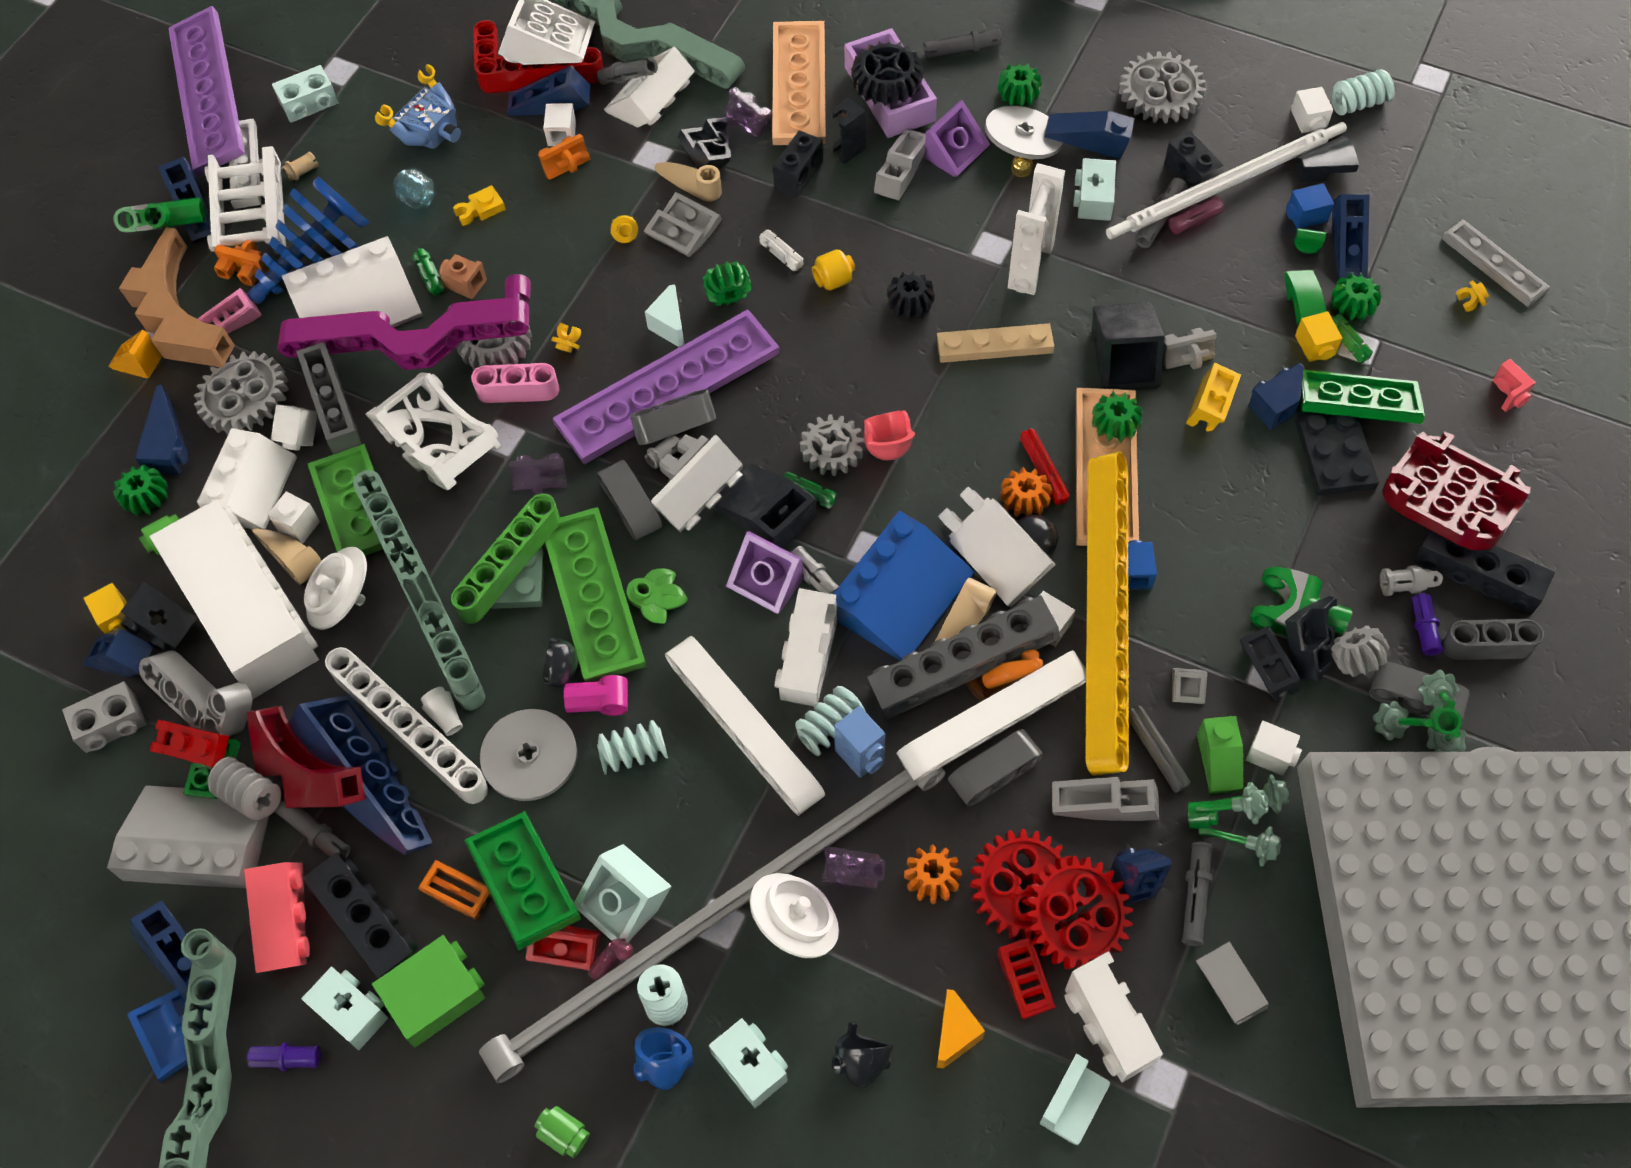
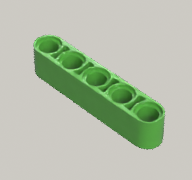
M538 494L531 498L451 594V602L462 622L473 624L481 620L560 524V516L552 496ZM549 511L548 513H546V514H544V515H540V514L543 513V512ZM512 556L507 560H502L504 557ZM487 579H492L488 583H483ZM473 602L470 606L463 607L466 603Z

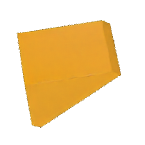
M141 330L120 346L109 367L113 370L149 379L162 356L152 343L149 334Z
M947 989L937 1061V1068L942 1069L983 1040L985 1033L983 1027L957 993Z

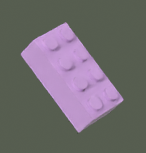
M892 28L844 44L845 69L851 79L853 61L855 56L860 54L861 49L867 50L869 44L877 46L879 41L882 44H887L890 40L891 44L894 45L900 42ZM924 78L922 79L920 91H916L914 98L908 97L906 103L898 101L896 106L893 103H887L884 106L882 102L874 105L872 99L865 101L887 138L899 135L905 129L913 130L936 122L937 98Z

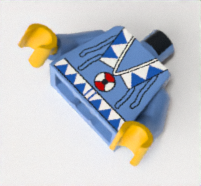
M426 64L425 68L430 76L423 75L419 69L418 80L423 84H428L430 88L424 87L393 118L392 108L388 105H382L380 108L381 113L377 112L375 115V121L381 126L388 125L390 127L389 130L407 146H425L434 149L445 139L453 143L458 141L461 130L457 127L456 109L450 96L441 83H436L434 80V67Z

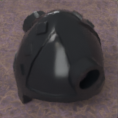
M849 1022L847 1033L836 1041V1054L832 1058V1069L837 1075L843 1074L855 1087L865 1088L873 1083L883 1070L890 1068V1054L893 1050V1045L856 1033L857 1023Z

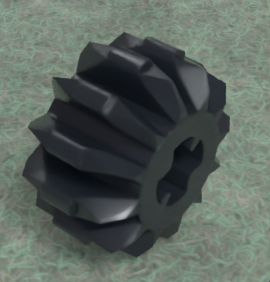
M914 270L910 275L902 272L900 278L893 277L891 285L887 289L888 305L890 309H895L897 316L904 313L907 319L911 315H916L920 319L922 312L929 313L931 304L935 300L932 281L926 280L925 274L916 276Z

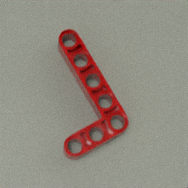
M483 20L474 26V68L480 89L485 93L516 91L571 65L589 84L599 82L597 72L604 67L601 52L594 47H587L582 63L526 65L511 63L498 54L501 43L496 24L490 20Z

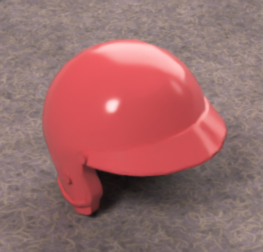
M905 410L888 412L864 420V443L867 450L874 457L883 461L896 460L909 450L915 432L911 430L910 419Z

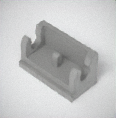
M1230 941L1196 960L1234 1024L1237 1023L1239 1025L1268 1009V1001Z

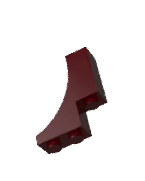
M282 706L247 712L255 772L260 773L262 776H282L286 808L340 807L365 800L361 767L337 766L317 757L296 736L284 714Z

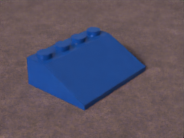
M899 511L834 592V595H836L837 622L901 661L905 655L918 650L958 597L966 580L974 576L975 571L925 525Z

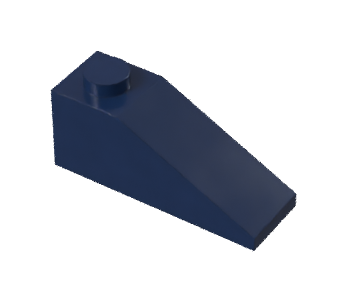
M571 65L509 93L507 113L510 116L545 115L546 104L572 103L574 111L582 109L589 105L590 84Z
M1111 111L1049 114L1044 137L1121 159L1131 139L1134 118Z
M184 157L158 166L173 201L200 197L204 203L206 221L185 225L192 242L194 243L211 235L210 208L191 164Z
M1340 194L1333 200L1332 234L1338 279L1341 277L1346 278L1349 273L1356 277L1362 273L1364 278H1368L1370 194Z
M156 385L135 459L140 466L145 464L150 469L155 468L161 475H181L183 464H186L188 460V451L173 401L162 385Z
M1136 848L1126 849L1117 854L1112 863L1111 870L1114 871L1113 877L1115 882L1123 881L1124 883L1118 890L1119 893L1130 896L1123 902L1124 906L1157 896L1172 866L1169 857L1149 849L1137 851Z
M161 900L130 919V931L149 960L186 1000L192 962L181 951V943L186 933Z

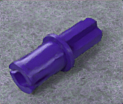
M1419 593L1411 599L1416 619L1414 629L1419 632L1422 654L1425 656L1437 655L1443 652L1438 632L1440 621L1435 618L1431 596Z
M287 1042L282 1043L281 1046H253L249 1048L246 1060L250 1068H279L281 1072L287 1071L288 1068H318L321 1060V1048L319 1045L289 1046Z

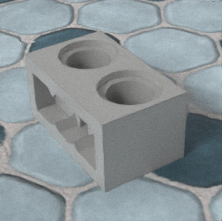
M124 681L62 709L73 741L85 753L99 750L107 743L122 736H129L135 733L137 729L147 725L136 694Z

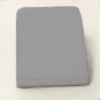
M1172 668V702L1205 704L1207 672L1196 669Z

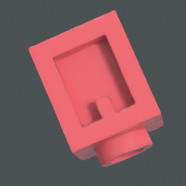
M1511 359L1501 364L1493 379L1497 387L1508 395L1501 407L1505 412L1514 406L1520 408L1526 404L1531 398L1529 393L1536 383Z

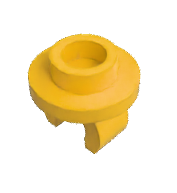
M619 216L611 224V234L616 241L628 243L636 238L638 225L633 217Z
M1472 280L1469 282L1471 288H1461L1456 292L1459 300L1471 297L1468 302L1463 304L1466 312L1475 309L1478 302L1482 307L1487 305L1485 299L1489 297V294L1482 282L1476 284Z
M559 323L557 327L559 338L552 336L551 341L556 342L555 348L572 353L573 348L579 349L580 345L574 342L580 338L581 329L572 326L571 333L567 336L568 325Z

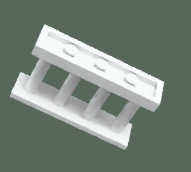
M273 146L263 147V159H259L257 163L220 167L214 155H208V166L205 167V176L209 183L211 235L207 236V241L211 252L215 250L218 244L226 247L242 245L246 240L255 243L265 241L266 244H269L272 236L286 246L285 236L275 228L278 219L284 223V213L282 212L281 162ZM259 173L264 176V181L260 182V185L223 190L222 178ZM263 196L265 198V204H262L261 208L224 213L223 201ZM263 218L266 221V227H263L262 231L225 236L224 224Z
M1037 163L1033 176L1029 213L1018 210L1016 214L1008 280L1009 289L1035 295L1041 252L1051 254L1054 247L1065 170Z

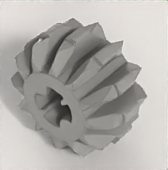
M1364 626L1361 629L1354 627L1350 632L1344 631L1342 637L1334 639L1335 644L1331 647L1332 656L1338 668L1343 674H1351L1352 677L1362 673L1366 676L1370 671H1378V666L1385 665L1387 657L1390 655L1389 645L1378 628H1370L1369 626Z

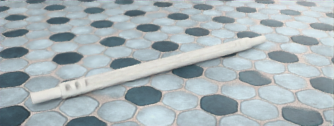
M1340 122L1325 130L1318 129L1128 216L1126 221L1106 229V235L1109 239H1113L1129 231L1135 232L1326 144L1328 139L1346 132V124Z

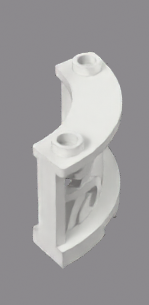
M421 372L379 406L367 412L366 415L390 444L395 441V445L397 447L400 446L405 451L402 457L418 472L425 470L429 481L445 490H449L457 484L454 479L457 475L491 448L498 450L501 444L497 440L499 436L496 430L490 424L476 420L461 409L443 390L444 386L436 375ZM421 385L430 394L431 399L423 401L418 393L417 404L419 408H413L407 395ZM403 399L406 409L387 412ZM421 421L452 425L451 445L432 444L420 448L424 439ZM411 422H414L417 432L414 435H407L405 433L406 430H413ZM435 453H440L439 457H433Z

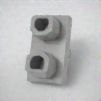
M1201 328L1191 329L1187 336L1179 338L1174 334L1165 335L1163 366L1166 369L1190 364L1192 369L1201 368L1202 361L1215 358L1214 342L1216 333L1214 330L1203 331Z
M685 434L677 445L678 452L682 454L679 460L670 454L664 456L659 462L660 471L669 478V482L709 442V439L703 435L695 439Z

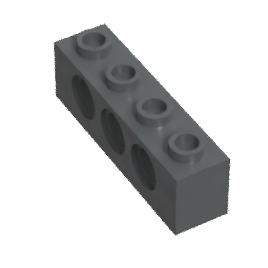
M322 342L296 351L326 441L332 453L336 454L362 445L334 362L325 343Z

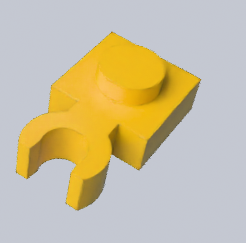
M492 185L469 195V203H458L453 207L455 215L459 216L462 226L470 224L477 216L483 221L506 210L504 202Z

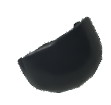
M1027 515L1017 522L1047 556L1056 549L1059 535L1056 526L1050 519L1041 515Z
M550 637L543 670V679L549 682L544 681L543 683L551 687H562L576 673L578 667L577 651L570 642Z

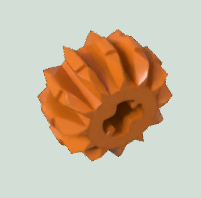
M1023 466L1020 474L1012 470L1009 473V478H1004L1002 481L1000 499L1002 502H1005L1004 507L1006 511L1014 510L1015 517H1018L1021 513H1024L1025 516L1032 515V512L1040 515L1043 512V508H1047L1050 504L1051 485L1047 484L1046 475L1037 476L1036 468L1030 473Z
M932 844L929 847L928 854L919 848L916 850L917 858H908L907 865L909 869L904 871V878L910 880L907 885L909 892L918 890L917 899L919 901L923 900L926 895L930 896L931 904L936 903L937 895H940L942 899L947 901L950 898L949 891H958L959 884L956 880L961 879L962 871L955 868L958 865L957 857L947 859L949 853L947 848H944L939 854L936 853V847ZM934 870L937 878H930V873L928 872Z

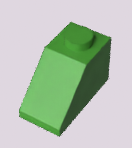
M1236 716L1203 719L1197 732V738L1210 795L1243 791V744Z

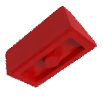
M567 926L527 946L526 960L592 971L601 931Z

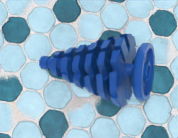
M319 176L313 181V186L327 199V206L322 211H319L295 188L292 189L289 195L311 214L315 220L309 224L285 203L282 212L304 232L299 237L278 219L275 228L293 244L288 249L275 237H271L269 245L281 257L276 261L266 252L261 257V260L270 270L265 274L261 269H257L255 277L260 282L247 293L250 300L254 303L261 304L267 298L266 295L270 291L276 295L285 291L278 285L283 279L282 275L290 273L289 271L293 267L297 270L306 267L307 265L300 260L304 255L314 263L325 260L311 248L316 242L332 256L342 253L323 236L326 230H329L350 250L360 247L334 223L339 217L346 216L359 228H364L369 224V221Z

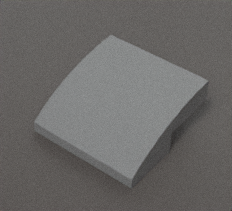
M675 192L663 211L659 209L656 211L645 228L644 233L690 257L711 236L722 218L718 213Z

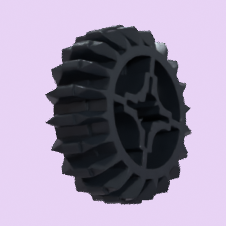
M890 40L887 44H882L879 41L877 46L869 44L867 50L861 49L860 54L855 56L853 67L851 68L852 84L856 88L858 95H863L865 101L872 99L874 105L882 102L884 106L887 103H893L896 106L898 101L906 103L908 97L914 98L916 91H920L924 75L922 70L923 64L917 52L911 51L910 46L902 47L901 42L894 45L891 44Z

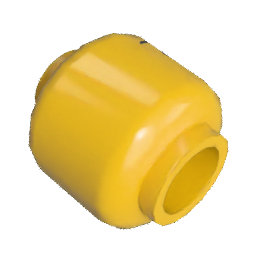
M837 249L818 256L815 260V265L812 266V274L817 285L829 291L849 284L852 280V271H855L852 257L850 255L846 256L841 250Z

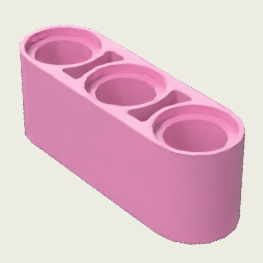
M547 363L484 365L476 368L471 375L477 397L484 403L549 401L554 399L560 390L555 370Z

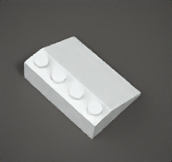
M519 0L507 26L498 54L511 63H521L523 65L582 63L595 21L548 0Z
M388 236L282 275L299 318L379 311L387 314L390 318V325L396 327L423 316Z

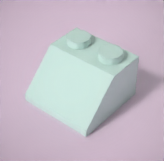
M622 844L599 855L574 904L580 913L621 949L659 910L672 886Z

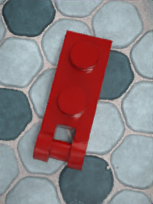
M157 719L155 729L158 732L156 740L151 742L149 751L214 767L217 762L224 758L229 736Z

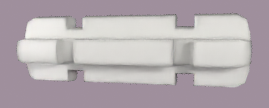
M765 230L760 234L759 242L784 264L787 263L786 266L792 271L802 268L804 264L803 257L796 252L793 253L794 250L779 237H776L777 235L771 230Z

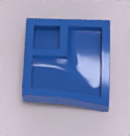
M176 989L127 1013L159 1083L188 1065L182 1032L186 1000Z

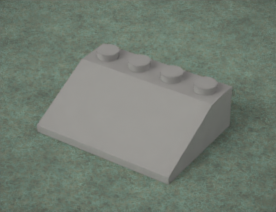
M145 786L115 837L107 868L122 881L246 889L244 869L258 866L269 816L260 820H252L235 808H232L228 803L223 802L220 798L216 800L186 796L183 794L184 788Z

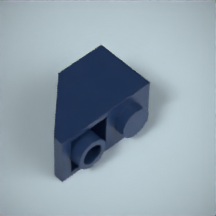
M1301 363L1290 369L1288 367L1282 369L1274 378L1267 382L1265 380L1259 382L1252 390L1248 406L1270 430L1294 417L1301 396L1304 369Z

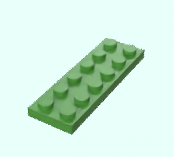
M599 507L561 517L560 524L546 540L545 544L584 681L597 682L605 676L621 675L645 668V659Z

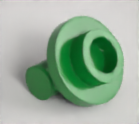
M1297 228L1294 245L1303 253H1316L1321 249L1325 241L1326 232Z

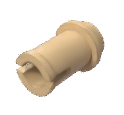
M309 151L292 162L286 161L282 171L289 181H298L299 176L319 167L317 161L313 162L316 158Z

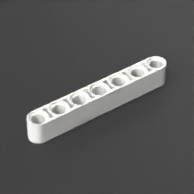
M689 636L665 653L668 663L796 815H801L825 796L823 788L815 777L694 637Z
M342 647L335 648L327 654L325 666L336 683L463 801L475 804L487 796L488 784L480 769L347 648ZM348 664L346 668L338 670L342 665ZM369 683L365 688L359 689L362 684ZM390 702L387 707L379 708L383 703ZM412 721L409 726L400 728L404 722ZM433 740L429 747L421 748L423 743ZM455 760L451 767L442 768L447 761ZM478 780L472 788H464L467 782Z
M1072 650L902 747L896 754L912 779L918 781L1083 685L1086 682V668Z

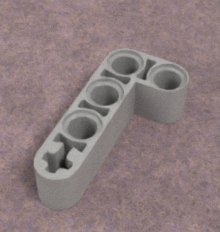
M173 650L141 660L139 671L143 681L191 727L229 737L243 731L247 721V712L250 711L253 701L252 693L246 684L237 682L216 689L179 653Z

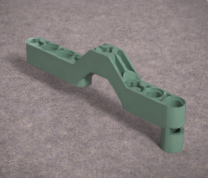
M554 0L559 6L595 21V24L600 26L604 52L624 62L646 59L648 57L653 58L675 46L694 69V74L722 88H729L745 71V64L739 56L669 22L665 25L636 29L618 20L616 16L623 8L620 0Z
M372 470L362 471L356 475L353 481L356 493L458 705L464 710H476L482 706L486 696L473 665L380 476ZM441 627L443 632L437 634L435 629ZM454 649L450 653L444 654L446 651Z
M199 928L187 933L181 943L183 955L192 962L182 1021V1032L189 1070L183 1107L165 1132L159 1168H206L209 1143L227 1113L232 1073L226 1029L236 969V957L231 950L209 931ZM215 987L214 995L210 999L204 1000L205 993Z

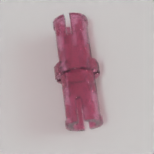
M1218 196L1200 205L1193 204L1188 207L1187 211L1170 218L1169 227L1174 234H1179L1194 225L1200 226L1205 223L1206 219L1224 211V204Z

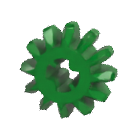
M1018 62L1015 67L1008 65L999 75L998 94L1001 95L1003 102L1009 101L1010 106L1014 104L1023 106L1024 103L1032 105L1033 101L1038 99L1041 93L1042 76L1039 75L1037 68L1030 69L1029 63L1021 66Z
M727 261L722 265L716 264L715 268L708 269L707 274L703 276L705 294L709 301L715 302L716 305L725 303L728 306L732 302L738 303L739 299L746 298L747 293L751 291L749 273L744 265H739L738 261L731 264Z
M1349 273L1346 278L1341 277L1332 290V309L1339 310V314L1349 316L1350 322L1355 317L1360 321H1363L1367 316L1372 317L1382 300L1380 285L1373 284V277L1366 279L1362 273L1358 277Z
M1114 391L1109 397L1102 395L1099 402L1093 406L1092 427L1097 428L1098 436L1106 434L1108 442L1113 438H1117L1120 443H1122L1125 437L1132 439L1136 431L1141 428L1142 407L1137 406L1136 398L1128 400L1126 392L1121 397L1117 396Z
M145 464L139 469L131 466L129 473L121 472L122 479L114 481L116 488L113 491L114 497L127 513L132 512L139 516L145 511V513L150 515L152 508H161L160 501L168 499L166 493L168 489L167 482L162 478L158 470L155 468L150 469Z

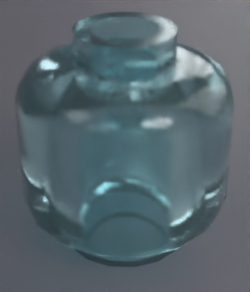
M415 168L400 171L393 183L396 197L415 209L421 208L424 204L429 206L436 195V192L433 191V180Z

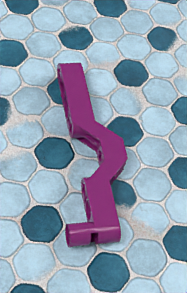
M510 275L505 280L504 298L451 304L447 312L427 329L397 331L390 325L388 315L379 311L287 319L281 322L277 349L280 354L286 357L296 358L298 357L296 351L324 342L329 354L380 350L404 370L433 368L463 341L514 337L526 334L529 330L531 281L524 275Z

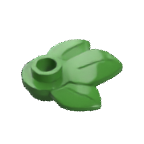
M665 568L651 570L645 578L633 579L626 589L629 602L633 606L640 608L644 618L658 624H665L667 619L666 610L679 608L685 605L688 599L684 591L676 584H673L676 573ZM637 589H643L647 593L641 594L638 592Z

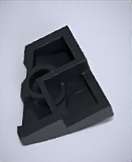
M726 117L706 119L703 127L680 130L678 139L697 169L704 165H712L719 170L729 163L731 150L728 147L730 138L726 134V127L728 125Z
M1341 136L1297 156L1295 161L1300 182L1327 181L1329 173L1357 172L1359 167L1355 149L1347 136Z
M1328 596L1313 602L1285 620L1292 666L1300 679L1318 681L1332 667L1333 652L1331 647L1334 640L1335 627L1328 625V613L1333 606L1337 607L1336 597Z

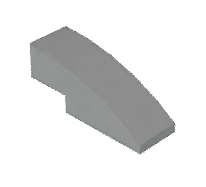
M910 129L903 131L887 152L886 162L876 174L874 193L900 200L924 156L926 134Z
M1118 777L1055 781L1052 782V813L1058 816L1091 820H1159L1158 787L1154 779L1120 782Z

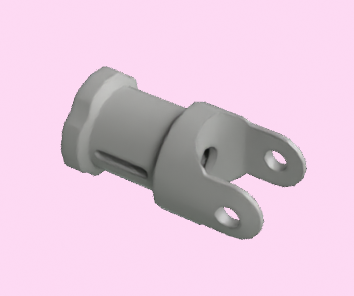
M1416 565L1408 566L1405 570L1396 571L1385 568L1380 573V587L1385 596H1391L1394 592L1409 591L1411 594L1420 593L1428 587L1439 586L1443 580L1440 572L1421 569ZM1434 576L1438 578L1436 582L1433 581Z

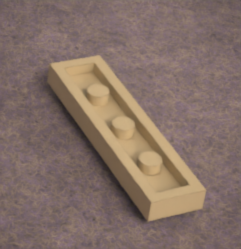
M1050 323L937 333L940 363L1050 354L1054 352Z

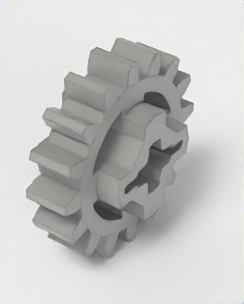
M830 414L828 415V421H823L822 418L818 417L817 425L808 423V432H802L800 451L803 452V461H810L811 470L820 467V474L822 475L827 470H831L832 476H836L838 469L848 473V465L856 467L857 458L862 459L864 438H861V429H854L853 420L847 424L844 423V416H840L838 420H833V416Z

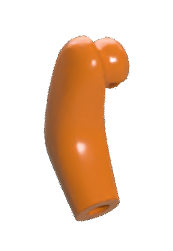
M1033 649L1026 650L1022 653L1023 660L1003 663L983 674L984 686L987 689H992L1022 679L1042 668L1043 660L1039 659V652Z

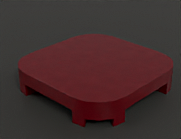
M1445 431L1441 437L1427 436L1424 432L1420 433L1397 465L1392 467L1382 489L1384 499L1390 507L1400 514L1460 546L1473 550L1491 549L1499 542L1520 511L1530 493L1531 487L1525 486L1518 476L1521 471L1513 465H1510L1508 470L1503 472L1451 445L1455 435Z

